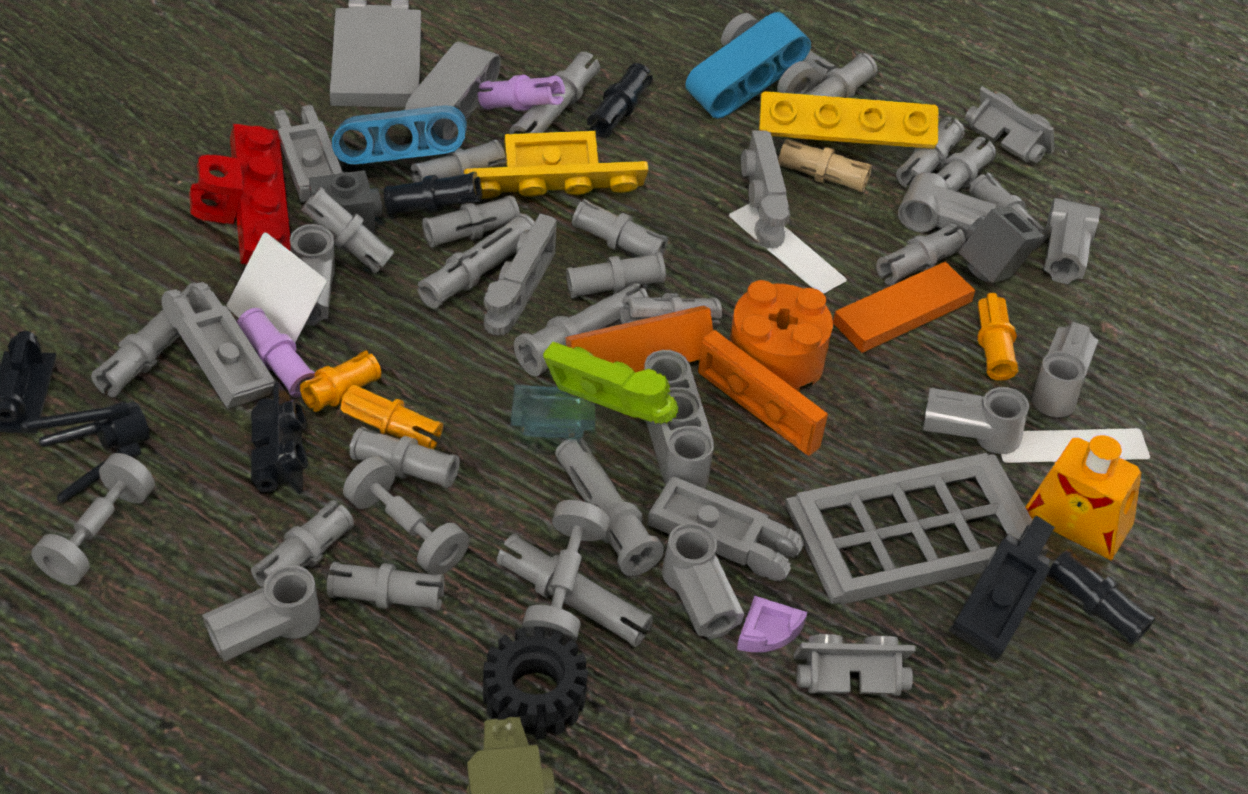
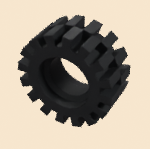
M535 627L534 636L527 637L525 628L515 630V641L513 642L505 634L498 639V649L492 646L488 651L487 662L484 661L483 703L487 704V714L490 719L498 717V720H502L508 717H520L525 735L527 729L535 730V740L546 738V728L551 727L554 735L557 736L564 732L565 721L570 726L574 725L578 720L579 711L583 712L588 670H586L587 661L584 653L577 655L578 645L571 639L563 646V633L554 630L551 638L544 637L545 627ZM542 672L553 677L557 682V686L548 693L528 694L517 689L513 684V680L522 673Z

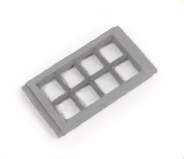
M987 453L799 492L795 497L786 498L785 502L788 513L798 534L804 540L805 549L831 604L840 602L841 605L982 573L997 546L981 549L966 521L997 515L1007 535L1009 533L1017 539L1020 538L1026 526L1030 525L1033 521L995 454L988 455ZM976 478L990 504L960 511L946 484ZM935 487L949 513L918 520L905 493ZM894 496L907 523L876 529L863 502ZM852 505L865 532L833 538L821 511ZM955 524L970 552L939 559L925 530ZM913 533L927 562L896 568L882 540ZM871 543L885 571L853 578L840 549ZM1046 544L1040 552L1043 555H1046L1049 549Z

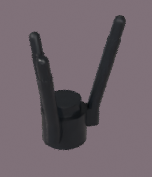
M123 401L104 408L25 420L21 423L22 430L31 431L91 422L42 436L38 441L39 445L46 447L97 434L105 450L114 447L118 451L116 453L126 454L133 458L142 454L138 444L148 441L150 437L145 416L135 401L129 403ZM105 461L57 495V500L60 503H64L99 480V469Z

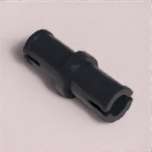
M640 63L631 64L619 82L611 84L604 92L602 103L587 118V125L594 123L590 130L595 131L597 136L602 138L609 137L622 118L630 116L637 108V99L653 82V76H647L651 71L645 65Z
M477 172L445 178H438L437 175H428L421 182L396 186L389 185L384 188V202L391 216L428 209L430 213L440 212L443 210V206L473 201L481 202L482 184L480 177L477 176Z
M1070 548L1066 549L1051 565L1047 575L1055 579L1083 602L1082 609L1090 616L1099 615L1127 638L1130 644L1134 645L1154 623L1156 619L1154 616L1149 615L1117 589L1119 583L1111 576L1106 579L1076 556Z

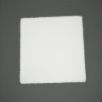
M263 233L227 303V308L238 318L251 308H261L280 334L289 335L295 343L327 280L268 233Z

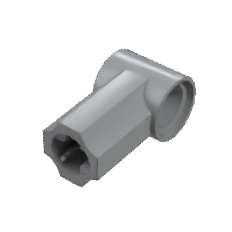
M924 172L919 173L913 178L898 209V217L901 223L912 231L928 232L935 227L942 229L944 226L952 223L957 225V229L952 233L961 229L965 236L966 231L973 222L981 216L986 217L991 209L996 208V204L950 190L948 183L941 176L935 173Z
M1054 197L1046 224L1047 238L1049 240L1043 269L1051 275L1052 281L1069 284L1075 279H1083L1090 253L1089 248L1092 245L1099 221L1100 207Z
M306 224L292 232L290 251L327 280L305 325L316 326L319 321L328 318L331 284L335 275L334 237L330 230L322 225Z
M1072 322L1069 326L1058 327L1049 351L1042 360L1032 393V403L1038 411L1047 416L1056 418L1066 417L1075 410L1098 344V339L1093 337L1088 326Z
M1009 387L991 389L985 396L930 388L923 430L976 438L980 446L988 452L1008 454L1018 449L1021 444L1029 403L1024 394Z
M694 522L683 523L676 526L670 533L662 568L663 579L670 588L678 592L698 636H706L710 640L727 635L730 630L742 623L744 612L715 555L718 545L716 536L702 524Z
M297 565L279 567L268 575L263 588L203 614L205 627L220 659L222 658L225 662L279 636L298 639L313 632L320 621V609L313 575L307 569Z

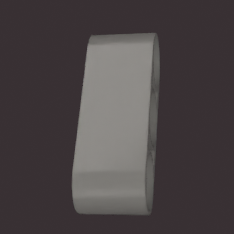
M457 41L412 93L405 110L448 105L459 109L465 115L467 121L480 104L478 92L491 90L480 89V84L485 81L495 82L497 80L501 66L500 56ZM442 118L433 124L434 132L442 139H452L458 132L457 125L450 119Z
M672 350L653 352L647 357L644 363V370L649 368L657 371V374L661 373L662 376H666L670 385V392L668 394L671 397L674 396L679 407V413L676 414V418H673L667 424L662 423L660 425V423L655 424L654 421H646L663 481L667 484L669 479L675 476L705 488L709 481L714 443L690 364L683 355Z

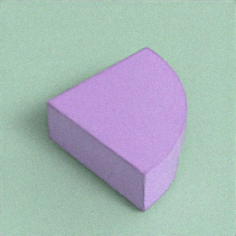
M754 596L739 637L737 649L747 652H768L786 646L803 629L807 612Z

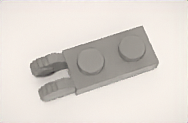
M313 105L302 106V125L292 127L284 109L274 111V122L276 130H278L282 153L300 201H307L310 198L309 178L343 173L334 154L323 121L319 122Z
M752 131L749 149H743L741 154V171L743 176L749 177V204L751 207H757L760 218L754 228L757 240H759L758 243L762 244V247L765 246L767 249H773L782 246V243H784V225H787L790 218L787 192L771 132Z
M539 214L531 230L525 229L522 232L513 261H506L504 263L498 281L490 283L487 288V293H485L484 305L485 309H487L484 326L488 333L498 336H504L505 333H509V330H512V326L515 325L555 255L557 224L555 218Z
M200 282L189 287L190 291L188 293L192 308L188 301L183 298V294L177 291V289L166 291L162 294L161 305L163 306L165 316L168 317L172 327L177 328V331L227 409L271 395L275 380L227 306L221 305L207 283Z
M675 476L669 479L648 514L647 525L668 534L676 526L683 523L694 522L704 525L716 536L718 545L715 554L744 566L747 563L755 574L768 577L769 580L772 579L775 582L776 580L780 582L782 579L785 580L791 569V563L788 562L789 559H786L784 556L788 558H794L795 555L798 556L804 545V540L801 539V535L797 531H793L792 528L788 529L785 525L768 519V515Z

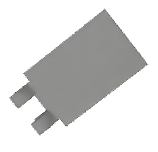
M349 0V8H336L330 83L331 106L406 107L408 99L420 85L421 10H409V0H391V5H367V0Z

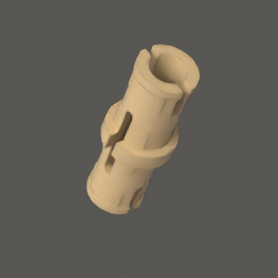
M786 138L785 144L783 143L778 159L779 166L814 176V180L824 184L826 180L862 193L867 186L872 170L871 164L835 154V149L825 147L822 150Z

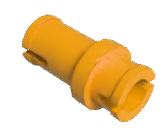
M366 350L362 351L357 356L334 368L324 366L315 372L314 378L305 380L300 384L301 396L310 409L313 408L314 412L322 410L327 405L332 407L341 404L343 395L350 386L357 385L363 387L371 382L378 381L381 378V368L372 353L369 354Z

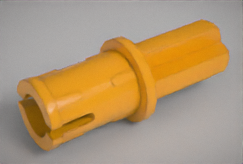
M988 293L987 298L980 299L977 304L981 325L977 338L979 345L985 351L987 375L991 379L1003 381L1014 377L1018 372V363L1015 359L1013 346L1017 334L1015 327L1009 322L1006 300L1002 297H997L996 293Z
M357 385L350 386L342 398L340 409L344 414L379 429L381 434L392 435L399 439L403 436H409L417 439L418 445L433 450L438 443L420 434L419 431L423 430L439 438L442 435L444 426L442 422L434 421L404 407V401L401 399H395L392 402Z

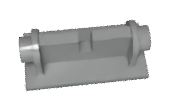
M983 86L979 89L980 107H970L964 118L969 123L971 130L992 142H995L1005 131L1008 135L1001 142V147L1026 163L1031 160L1038 163L1044 156L1045 151L1050 154L1054 152V128L1051 127L1045 118L1038 114L1025 112L1017 107L1008 96L1002 93L995 94Z
M812 635L809 637V643L802 642L794 652V659H807V665L797 666V686L808 688V692L812 694H848L850 692V673H859V694L899 696L902 690L912 689L911 667H902V662L916 651L915 645H898V638L894 636H871L864 639V644H843V637L840 635Z

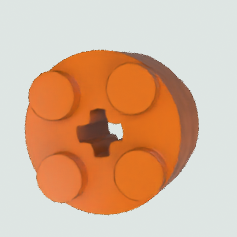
M765 280L755 281L749 285L747 292L738 300L735 306L729 341L800 392L801 386L810 382L814 385L819 381L824 370L833 328V319L831 312L826 306V297L821 291L814 288L803 289L789 284H772Z

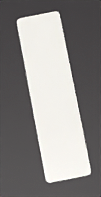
M748 204L729 214L732 220L757 240L754 231L755 224L760 219L757 207H751ZM785 226V238L782 246L767 249L811 288L818 289L823 294L847 281L842 274Z
M1133 428L1024 431L1019 448L1014 452L1001 454V457L1005 463L1056 462L1072 438L1079 437L1090 443L1091 439L1098 435L1110 436L1117 440L1122 448L1120 458L1124 460L1149 459L1150 455L1141 430Z

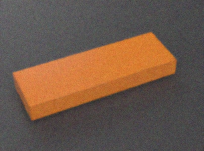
M945 261L836 310L833 324L863 353L971 303L976 290Z
M703 305L565 337L566 345L570 348L581 347L593 356L612 363L615 361L622 362L632 368L635 373L644 370V363L647 357L653 352L660 350L678 352L688 362L700 360L703 338L713 331L711 309Z
M716 330L703 338L698 368L700 375L808 456L821 447L828 416L827 412Z

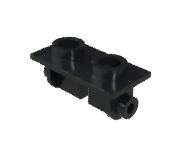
M21 331L12 337L8 344L9 351H4L0 365V432L36 434L38 432V429L31 431L22 430L21 423L25 420L42 417L57 355L56 353H43L40 343L37 341V336L29 331Z
M277 382L274 383V399H261L251 411V442L256 447V449L251 450V480L256 484L257 489L262 492L274 491L279 484L289 482L297 493L300 494L303 493V470L308 466V459L302 441V429L307 427V418L301 403L297 399L292 400L280 383Z

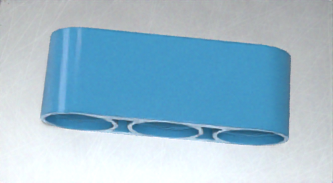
M774 12L697 65L687 77L686 89L713 118H724L780 79L791 65L805 60L811 49V41L783 13Z
M448 105L353 116L345 119L337 128L332 138V148L340 161L354 165L446 154L457 150L462 145L467 131V121L465 115L459 109ZM442 118L450 119L457 125L458 135L449 140L442 139L434 132L433 124ZM395 124H402L408 127L413 136L412 141L405 145L394 143L389 137L388 128ZM348 130L361 132L366 138L367 147L359 151L348 148L344 143L343 133Z

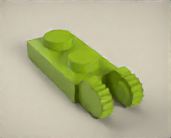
M554 341L543 353V358L559 390L635 419L638 417L649 422L654 421L655 424L660 423V425L672 421L673 418H676V414L679 413V407L674 396L671 397L668 394L670 392V385L666 376H662L661 373L657 374V371L648 368L635 373L632 368L622 362L615 361L612 363L593 356L581 347L570 348Z

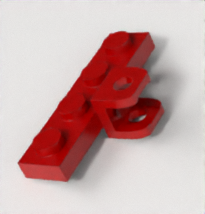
M233 124L230 135L231 157L202 155L198 159V183L192 184L189 192L190 213L202 220L225 224H234L235 217H237L240 264H248L263 233H268L290 251V228L278 130L266 129L261 126ZM210 171H220L224 174V176H214L210 173ZM210 199L216 202L217 205L209 206L203 203L202 200Z

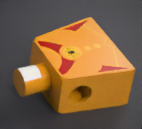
M1095 436L1091 439L1090 443L1079 437L1072 438L1025 508L1032 520L1035 516H1038L1054 526V532L1112 561L1133 527L1142 472L1138 466L1120 458L1122 453L1121 445L1110 436Z

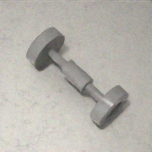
M743 13L733 18L723 31L721 38L723 47L759 21L749 13ZM799 61L791 65L783 73L778 82L777 92L805 94L817 86L819 73L808 62Z
M114 453L100 467V478L110 491L104 498L97 497L74 525L76 532L70 540L59 535L46 534L32 549L33 560L49 577L66 585L78 584L90 568L87 557L78 548L84 539L91 540L115 511L113 504L118 497L131 503H141L154 489L155 482L153 476L143 464L133 457L122 453Z
M380 456L369 457L359 463L345 481L343 487L344 496L359 509L368 508L381 500L386 505L385 512L410 535H420L425 541L419 549L417 562L428 574H445L462 559L468 548V534L455 523H446L431 532L425 526L426 519L401 496L393 497L388 493L395 478V470Z
M564 500L556 505L552 524L559 532L569 536L570 540L567 550L560 551L550 586L555 592L551 606L532 605L526 609L522 628H525L529 636H534L535 627H545L544 637L551 638L554 630L563 633V645L571 639L576 642L581 622L576 616L563 610L562 606L565 595H570L573 591L582 556L577 553L581 540L598 541L605 537L609 516L599 507L578 500Z

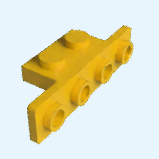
M765 91L761 94L759 131L771 132V136L934 149L938 143V106Z
M595 131L505 134L504 151L506 167L465 169L463 174L477 172V176L480 177L482 184V199L497 197L502 192H519L523 196L533 197L543 195L547 190H565L568 194L579 195L588 193L593 188H611L613 192L624 193L644 185L648 174V162L598 163Z

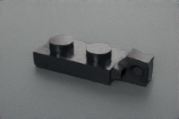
M1035 516L1031 524L1026 526L1019 539L1008 533L997 545L948 631L994 660H997L1005 651L1051 569L1048 565L1051 559L1040 552L1055 527Z

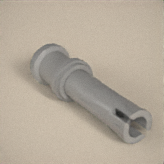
M633 283L576 315H572L569 318L566 316H556L548 321L544 329L532 335L530 333L519 335L514 341V351L520 365L531 376L537 377L543 374L548 368L543 358V353L553 341L567 346L565 337L622 324L620 307H630L629 305H623L622 299L625 296L649 298V295L644 288L639 290L640 284Z
M570 437L563 441L556 449V458L564 470L567 471L585 502L599 507L609 516L606 534L601 540L605 543H610L618 555L617 563L620 570L628 576L640 575L650 570L663 556L664 546L656 536L649 535L642 524V513L638 507L630 502H625L621 498L616 487L592 454L586 441L582 437L578 439Z

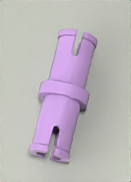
M516 75L508 81L482 82L479 88L482 90L491 89V91L478 92V101L486 110L512 107L517 111L529 110L533 105L561 104L564 98L552 95L565 94V87L562 79L556 75L532 79L526 75Z
M256 307L247 310L237 320L243 333L256 350L267 370L275 373L287 388L289 394L295 398L302 397L300 384L305 380L314 378L315 372L310 370L296 353V344L289 335L280 334L261 308Z

